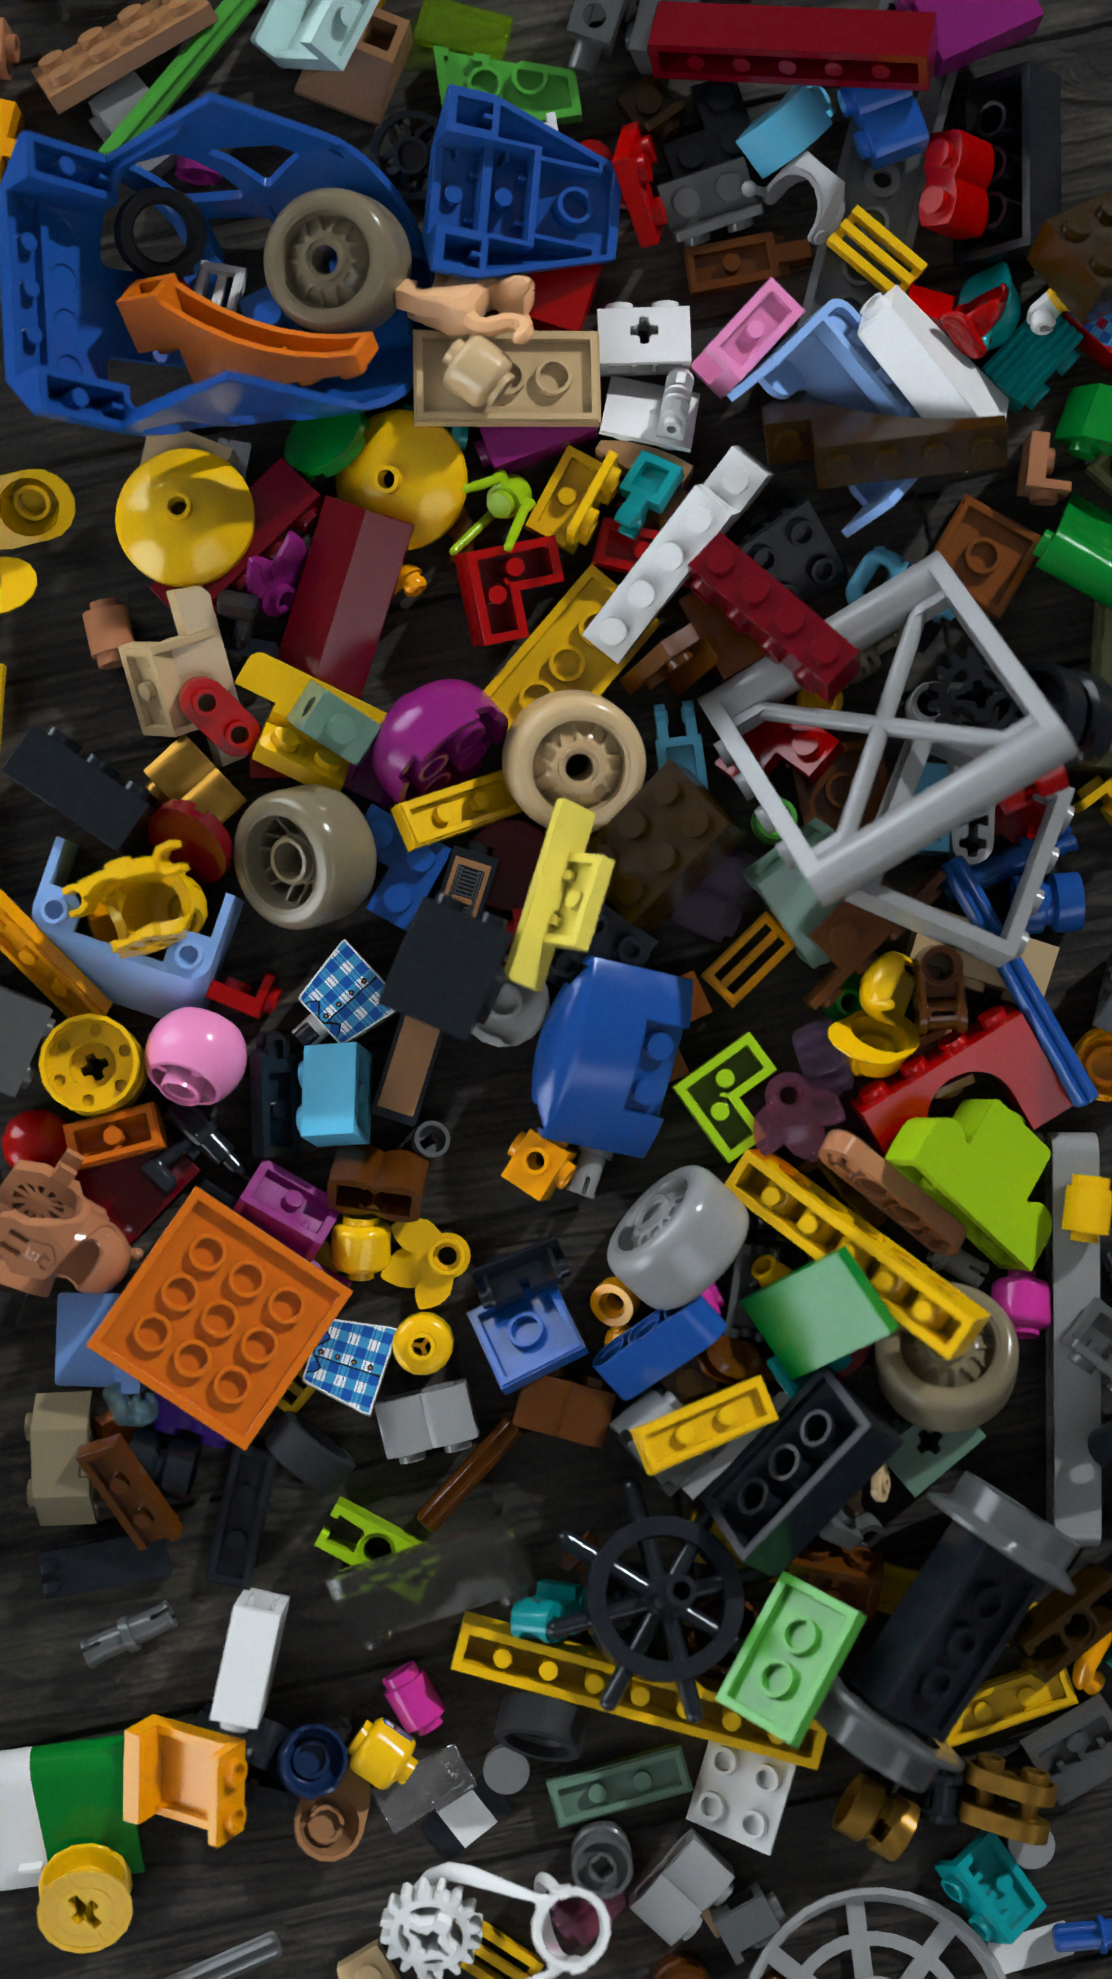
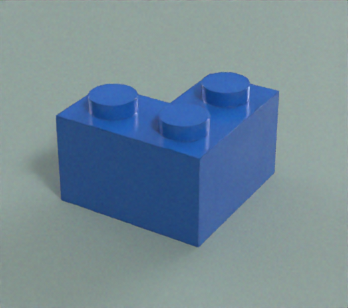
M371 804L364 817L370 826L374 838L377 863L388 870L366 908L408 933L423 896L431 898L445 874L453 849L438 842L408 853L393 815Z

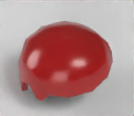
M27 1109L13 1117L5 1127V1133L2 1135L4 1157L10 1168L13 1169L18 1160L46 1163L55 1168L67 1150L63 1125L67 1123L47 1109Z

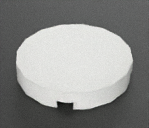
M509 955L505 956L504 962L507 963ZM505 979L486 1024L476 1023L472 1034L480 1041L497 1047L517 1046L533 1038L543 1026L550 1007L546 983L543 990L537 992Z

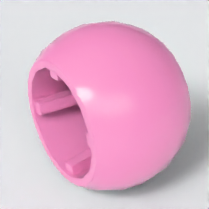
M182 1007L169 1012L155 1024L150 1032L144 1051L145 1067L152 1083L172 1102L183 1106L211 1105L226 1098L237 1088L243 1078L247 1064L246 1043L240 1030L223 1016L202 1008Z

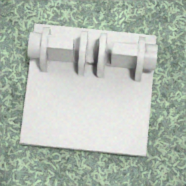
M676 367L668 373L665 386L611 375L599 434L611 436L621 441H635L659 446L665 450H679L690 453L700 399L699 393L692 392L694 385L692 373L686 367Z
M708 1741L686 1819L770 1856L797 1765Z

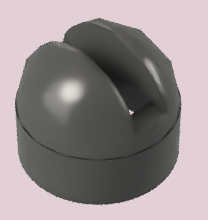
M426 1121L413 1131L411 1136L412 1149L414 1152L430 1160L436 1159L448 1150L450 1134L443 1124L437 1121ZM434 1132L439 1140L423 1149L420 1142Z

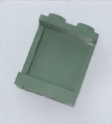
M814 817L799 828L810 848L835 834L833 828L817 817ZM774 847L741 873L748 884L762 896L795 945L794 951L798 957L815 969L819 965L826 964L831 960L807 935L844 897L824 908L799 866L796 865L789 870L778 850Z

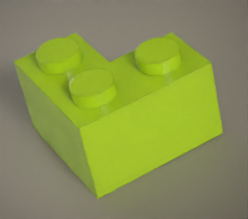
M746 1032L675 1083L671 1088L724 1161L730 1163L767 1136L739 1097L777 1069L752 1034Z

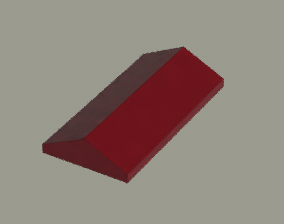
M326 495L279 649V660L361 700L415 525Z

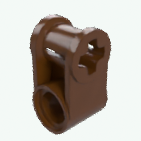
M927 946L919 951L915 958L914 966L916 993L914 998V1017L918 1036L926 1035L928 1030L956 1029L958 1033H966L968 1028V1009L964 992L962 958L950 946ZM940 952L949 961V971L943 978L936 980L928 973L927 963L933 954ZM950 1011L946 1015H932V1012Z

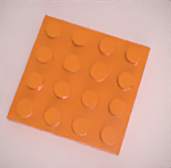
M195 1186L86 1346L246 1451L353 1291L198 1186Z

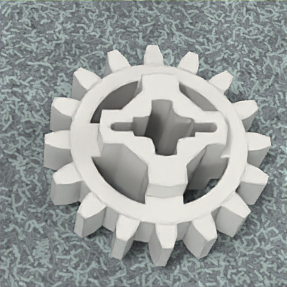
M421 1877L420 1885L417 1889L408 1882L403 1883L401 1895L392 1893L389 1896L387 1908L383 1909L380 1922L382 1927L380 1943L389 1944L387 1958L389 1960L398 1957L402 1958L400 1967L402 1972L407 1971L411 1966L418 1968V1979H423L427 1971H433L436 1979H442L444 1969L447 1968L455 1975L460 1974L462 1961L472 1964L476 1949L481 1947L483 1914L475 1913L477 1900L474 1897L463 1900V1886L461 1885L456 1886L452 1891L446 1889V1878H440L437 1886H430L427 1878Z

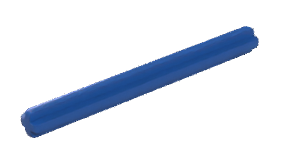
M960 855L943 863L941 870L947 875L946 881L971 925L1000 937L1003 925L966 859ZM1021 956L1019 958L1015 957V959L999 968L996 967L1073 1105L1080 1108L1093 1102L1098 1098V1092Z

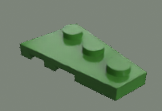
M433 45L442 106L447 88L452 84L496 94L546 123V113L555 112L557 125L582 122L575 70L527 61H520L517 64L491 59V55L475 52L473 56L449 52V48Z

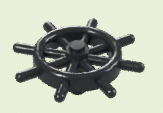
M630 1478L624 1482L623 1492L632 1523L612 1534L599 1548L569 1530H563L557 1535V1544L560 1548L589 1566L584 1578L582 1591L583 1611L551 1619L547 1623L546 1631L550 1637L559 1638L588 1630L599 1651L616 1667L600 1696V1706L604 1710L612 1711L616 1709L632 1677L652 1683L676 1682L686 1719L691 1723H699L704 1717V1710L694 1677L716 1665L728 1651L738 1656L746 1641L744 1637L738 1634L744 1614L743 1587L769 1581L774 1577L751 1566L738 1569L727 1548L710 1532L715 1520L704 1504H702L693 1522L675 1516L650 1517L640 1482L637 1479ZM656 1538H667L682 1543L666 1573ZM636 1542L639 1546L647 1578L617 1560L629 1546ZM697 1554H699L711 1569L713 1576L693 1581L686 1575ZM608 1578H611L638 1596L606 1604ZM719 1594L718 1620H714L690 1604L695 1600ZM643 1615L627 1645L618 1635L612 1623ZM679 1621L709 1638L704 1646L691 1656H688ZM659 1626H661L670 1661H658L644 1656Z

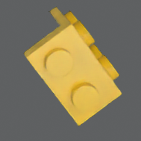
M568 445L528 518L525 529L539 537L556 535L558 547L573 555L579 544L587 547L599 525L597 519L600 514L598 509L601 503L609 506L621 484L619 478L622 470L618 468L619 454L610 450L602 463Z

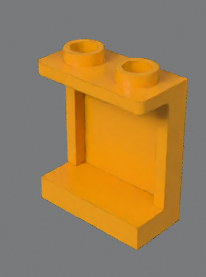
M152 1714L124 1731L123 1821L139 1825L157 1814L208 1830V1845L219 1848L244 1830L247 1815L244 1806L245 1778L248 1770L247 1762L245 1761L246 1740L156 1714Z

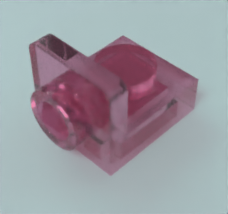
M624 1891L611 1899L601 1900L605 1904L610 1922L625 1908ZM582 1898L579 1903L581 1910L578 1912L567 1899L556 1901L552 1906V1913L554 1915L552 1921L565 1938L572 1940L575 1937L586 1947L600 1933V1920L595 1907L587 1899Z

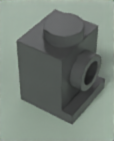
M758 1880L729 1896L720 1906L716 1907L713 1905L709 1907L713 1922L736 1965L745 1961L742 1951L749 1947L750 1949H758L768 1944L774 1933L781 1930L779 1922L787 1918L774 1891L765 1895Z

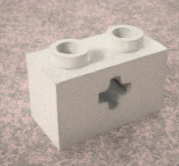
M662 300L654 302L651 305L652 307L633 308V304L629 302H613L607 304L606 309H597L596 325L597 331H599L600 377L611 375H667L671 370L680 366L686 367L690 371L692 362L690 306H679V303L676 301ZM638 331H647L649 343H640Z

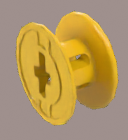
M85 1843L72 1845L56 1853L47 1862L38 1881L40 1902L37 1907L38 1927L48 1942L63 1951L83 1954L97 1952L114 1944L126 1932L133 1915L132 1898L130 1895L133 1884L131 1869L123 1856L108 1846Z

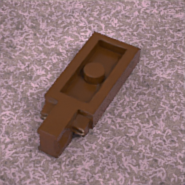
M773 231L682 249L690 298L764 285L771 277L776 282H779L780 279L791 277L790 269L811 264L813 257L808 238L785 243L784 234L774 235Z

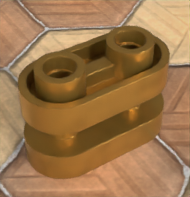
M979 1752L977 1758L967 1759L964 1781L976 1787L975 1796H960L957 1809L958 1819L968 1825L1021 1843L1037 1846L1046 1845L1048 1843L1051 1823L1045 1818L1038 1816L1039 1807L1052 1808L1055 1806L1058 1785L1050 1781V1774L1034 1767H1022L1021 1771L1006 1766V1760L1003 1757L986 1752ZM994 1794L1020 1802L1019 1809L993 1801Z

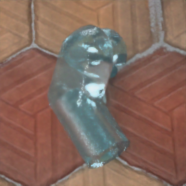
M121 1383L109 1384L103 1390V1399L115 1423L119 1426L145 1427L155 1421L159 1414L157 1399L151 1393L146 1392L145 1399L141 1400L139 1394H136L131 1400L128 1394H121Z

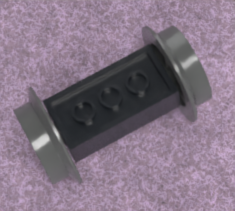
M965 1470L950 1494L930 1491L927 1493L926 1497L957 1522L952 1520L853 1677L841 1670L838 1671L814 1717L815 1721L828 1734L854 1755L895 1782L920 1793L925 1792L939 1768L961 1772L965 1767L962 1759L945 1743V1740L1045 1583L1049 1582L1071 1595H1074L1077 1591L1065 1571L1077 1554L1080 1546L1043 1518Z

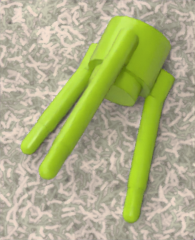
M499 469L492 476L463 485L462 490L464 493L476 492L492 487L487 494L488 511L449 549L450 555H457L496 517L509 519L516 515L504 544L506 552L512 551L528 513L536 505L534 499L531 498L532 492L529 483L518 474H507L504 469Z

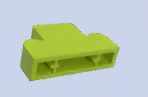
M964 1099L953 1118L914 1117L907 1120L900 1129L884 1160L961 1222L968 1232L966 1237L998 1268L1032 1271L1050 1238L1052 1218L1045 1205L1040 1202H1028V1197L1050 1159V1149L1025 1125L1026 1121L1020 1114L1008 1109L999 1099Z

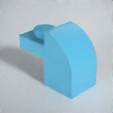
M793 85L777 105L751 122L736 140V143L761 178L764 179L790 162L815 142L833 124L830 118L836 110L832 106L827 92L821 86Z

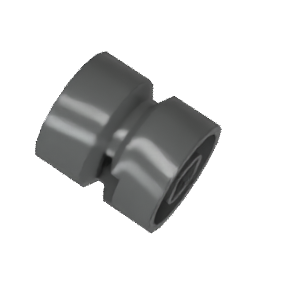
M595 1818L583 1823L575 1832L571 1843L572 1877L576 1885L591 1891L600 1900L611 1899L621 1894L629 1885L633 1874L630 1839L621 1825L607 1818Z

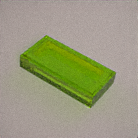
M423 0L413 36L414 44L432 49L433 45L449 48V52L473 56L474 52L491 55V59L503 61L513 27V17L451 0Z

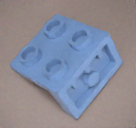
M61 1292L58 1294L55 1356L56 1385L121 1387V1394H141L148 1388L86 1346L121 1293L89 1294L83 1292Z

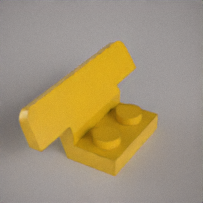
M263 652L253 653L248 657L237 675L235 684L274 702V705L260 731V736L251 759L303 784H320L341 791L350 762L299 730L286 717L310 680H313L379 724L387 713Z

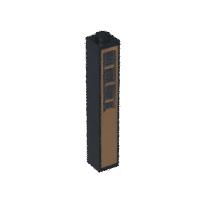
M467 840L465 848L454 845L440 892L466 903L462 912L478 919L481 911L486 909L500 860L491 857L494 848ZM401 1013L372 1105L371 1114L412 1127L418 1125L446 1032Z

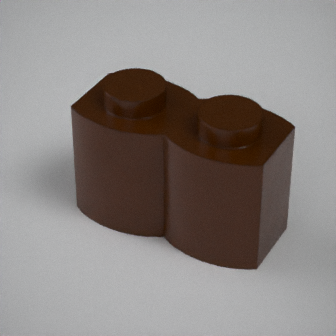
M367 1144L338 1146L328 1180L326 1206L335 1211L350 1215L373 1213L378 1217L394 1222L418 1221L428 1183L430 1159L419 1153L407 1150L383 1152Z
M561 1367L520 1388L512 1416L513 1425L557 1436L579 1444L603 1448L617 1394L613 1389L608 1388L609 1385L602 1377L583 1373L581 1380L564 1376L565 1368Z

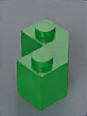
M1097 383L1071 387L1053 439L1069 447L1068 453L1073 457L1093 461L1097 456L1112 455V386Z

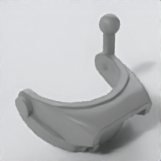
M804 150L788 162L766 187L757 186L753 181L743 183L741 190L744 196H762L763 201L767 205H772L791 186L808 180L814 188L818 202L815 222L808 234V241L813 245L825 243L833 232L835 233L844 216L846 200L844 199L845 182L808 150Z

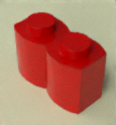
M960 129L932 133L924 158V170L927 181L919 201V220L922 227L954 240L982 236L989 216V197L986 190L992 180L995 167V153L991 143Z

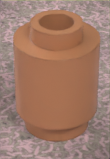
M116 598L93 601L89 604L90 610L82 614L91 657L97 660L99 669L123 667L118 647L135 641L128 606L118 604Z

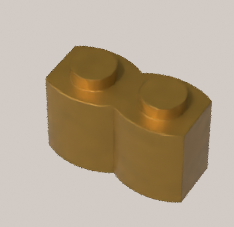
M185 734L181 735L143 770L151 779L145 787L161 804L172 799L191 801L197 804L194 808L203 815L207 811L218 818L224 827L229 825L250 805L243 795Z

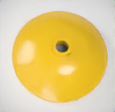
M389 410L368 418L369 430L365 427L363 436L366 442L362 451L349 466L336 474L337 498L414 524L415 527L407 550L425 547L437 541L448 532L463 508L466 493L463 492L462 487L468 483L466 462L461 448L446 427H414V411ZM388 471H391L394 475V484L390 488L384 483V477Z
M180 448L169 450L145 461L127 479L116 505V532L126 556L147 577L174 587L200 586L224 576L239 563L246 553L255 529L254 501L243 477L223 458L200 449ZM178 502L186 503V509L183 513L179 515L172 514L171 510L174 504Z

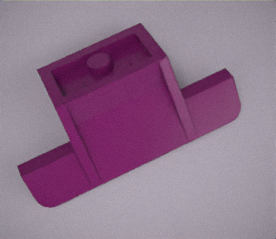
M264 1158L233 1211L348 1288L351 1286L352 1282L313 1260L340 1212L326 1206L327 1193Z

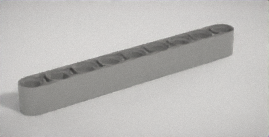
M1048 1132L1045 1138V1145L1050 1149L1051 1156L1044 1168L1045 1206L1052 1218V1232L1045 1246V1281L1052 1288L1051 1324L1045 1329L1046 1521L1075 1541L1080 1548H1097L1100 1546L1102 1535L1101 1466L1090 1455L1087 1444L1090 1432L1101 1426V1372L1095 1369L1090 1375L1067 1358L1073 1350L1061 1341L1094 1297L1100 1299V1235L1098 1244L1069 1240L1070 1231L1062 1230L1061 1224L1066 1185H1071L1072 1174L1100 1177L1099 1142L1095 1132Z

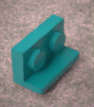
M982 1830L953 1860L941 1859L934 1866L942 1878L941 1886L952 1900L961 1905L970 1918L968 1920L969 1926L985 1942L1011 1945L1047 1908L1043 1899L997 1834Z

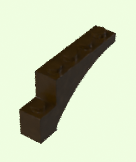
M806 390L797 391L791 397L784 400L774 398L771 395L760 396L767 465L814 460L818 489L1008 466L1007 422L1005 415L943 419L900 417L870 413L831 404L808 396Z

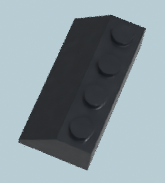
M1028 60L953 87V130L960 129L991 143L995 153L994 173L986 190L989 197V216L986 228L981 237L954 240L955 267L991 268L1002 261H1005L1009 268L1032 266L1026 258L1045 220L1062 213L1061 76Z
M827 1364L820 1367L777 1413L779 1420L767 1424L699 1497L742 1563L775 1578L786 1569L904 1444L882 1413Z

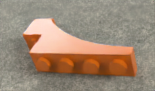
M175 273L135 280L116 301L138 353L158 350L159 354H169L179 349L194 384H199L226 370L282 384L299 382L302 386L311 385L323 378L340 376L341 379H351L365 372L366 366L379 349L373 332L350 334L310 333L280 328L250 319L221 307L178 282Z

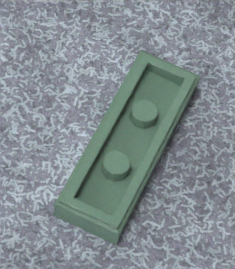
M680 1741L546 1779L558 1828L694 1791Z

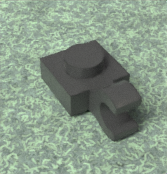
M846 1504L821 1530L819 1535L822 1539L851 1551L856 1546L868 1547L862 1537L865 1533L875 1531L878 1534H882L885 1530L874 1513L866 1511L855 1515L850 1506Z

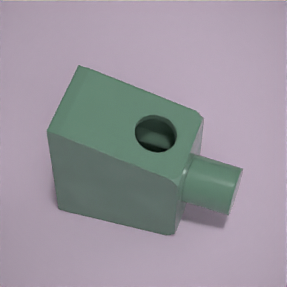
M313 680L309 681L286 717L299 730L358 767H361L370 753L372 742L381 728L379 723Z

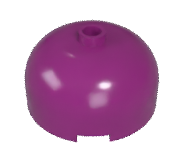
M443 679L427 683L400 697L381 721V728L371 746V765L374 775L380 786L396 805L466 782L485 765L481 759L492 741L495 744L502 743L508 729V718L483 690L469 682L457 679Z

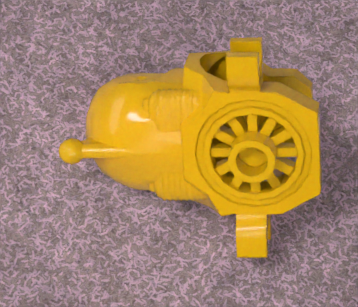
M169 840L158 845L152 857L132 859L130 856L112 860L104 865V870L79 880L78 884H71L61 889L63 895H75L77 893L81 895V905L77 909L69 911L71 918H82L96 910L98 902L105 906L118 936V940L110 941L113 953L119 954L121 959L147 955L165 949L186 939L188 932L200 933L208 916L207 900L202 887L185 873L190 870L188 863L173 865L169 860L171 851L182 847L180 840Z

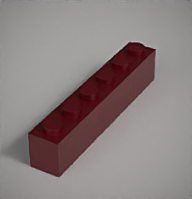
M659 1L647 45L654 78L929 91L938 50L936 12Z

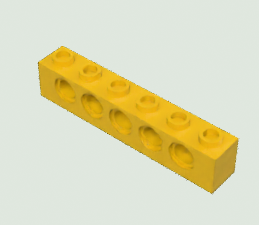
M769 1148L747 1149L725 1182V1185L747 1208L813 1258L818 1259L845 1245L894 1319L946 1359L951 1360L966 1354L992 1316V1314Z

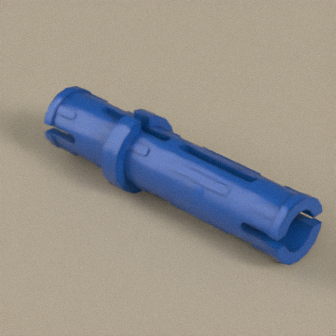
M1070 826L1064 832H1060L1055 847L1060 849L1059 856L1079 849L1075 836L1070 834L1072 832ZM1028 836L1018 839V845L989 856L977 865L969 866L981 888L984 889L1023 872L1035 837L1029 839ZM945 879L940 886L943 888V892L945 891L947 902L952 904L957 898Z

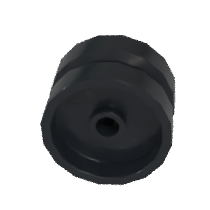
M1044 662L1026 666L1024 670L1060 718L1079 751V755L1063 764L1066 773L1086 772L1097 765L1110 749L1112 743L1111 686L1105 678L1088 671L1066 669L1059 665ZM1010 703L999 707L998 722L1008 712ZM1024 714L1015 715L1020 721L1026 718Z

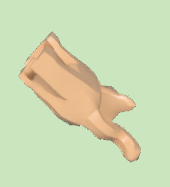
M435 273V279L431 288H418L417 280L405 279L395 289L396 309L406 311L407 317L414 322L422 323L429 328L441 331L449 337H468L470 335L490 337L513 332L512 340L515 344H526L534 331L529 312L534 305L535 282L526 274H513L507 277L475 281ZM497 310L499 313H501L489 317H484L489 311Z

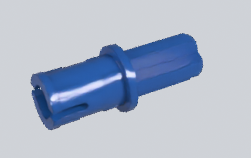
M1100 1914L1095 1915L1094 1920L1055 1924L1052 1928L1055 1950L1061 1953L1099 1949L1101 1954H1107L1108 1949H1112V1918L1103 1919V1916Z

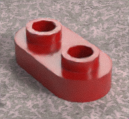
M196 676L190 678L182 685L178 693L180 711L218 749L234 757L247 755L255 749L260 736V727L257 720L221 684L206 676ZM203 694H210L212 698L210 707L200 710L198 707L199 697ZM243 726V738L239 741H232L231 731L233 728Z

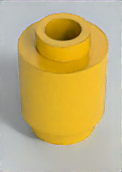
M1072 1174L1071 1185H1066L1061 1224L1062 1230L1070 1231L1069 1240L1098 1244L1099 1235L1109 1236L1112 1213L1110 1178Z

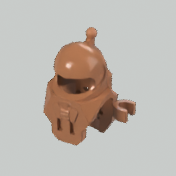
M68 1147L55 1168L46 1163L18 1160L0 1185V1255L3 1256L10 1272L43 1280L46 1277L49 1279L56 1277L66 1278L73 1283L77 1291L83 1293L103 1294L112 1290L124 1278L130 1261L140 1263L144 1259V1251L141 1248L130 1247L123 1232L114 1223L109 1221L110 1218L107 1216L106 1210L83 1196L80 1182L74 1180L84 1156Z

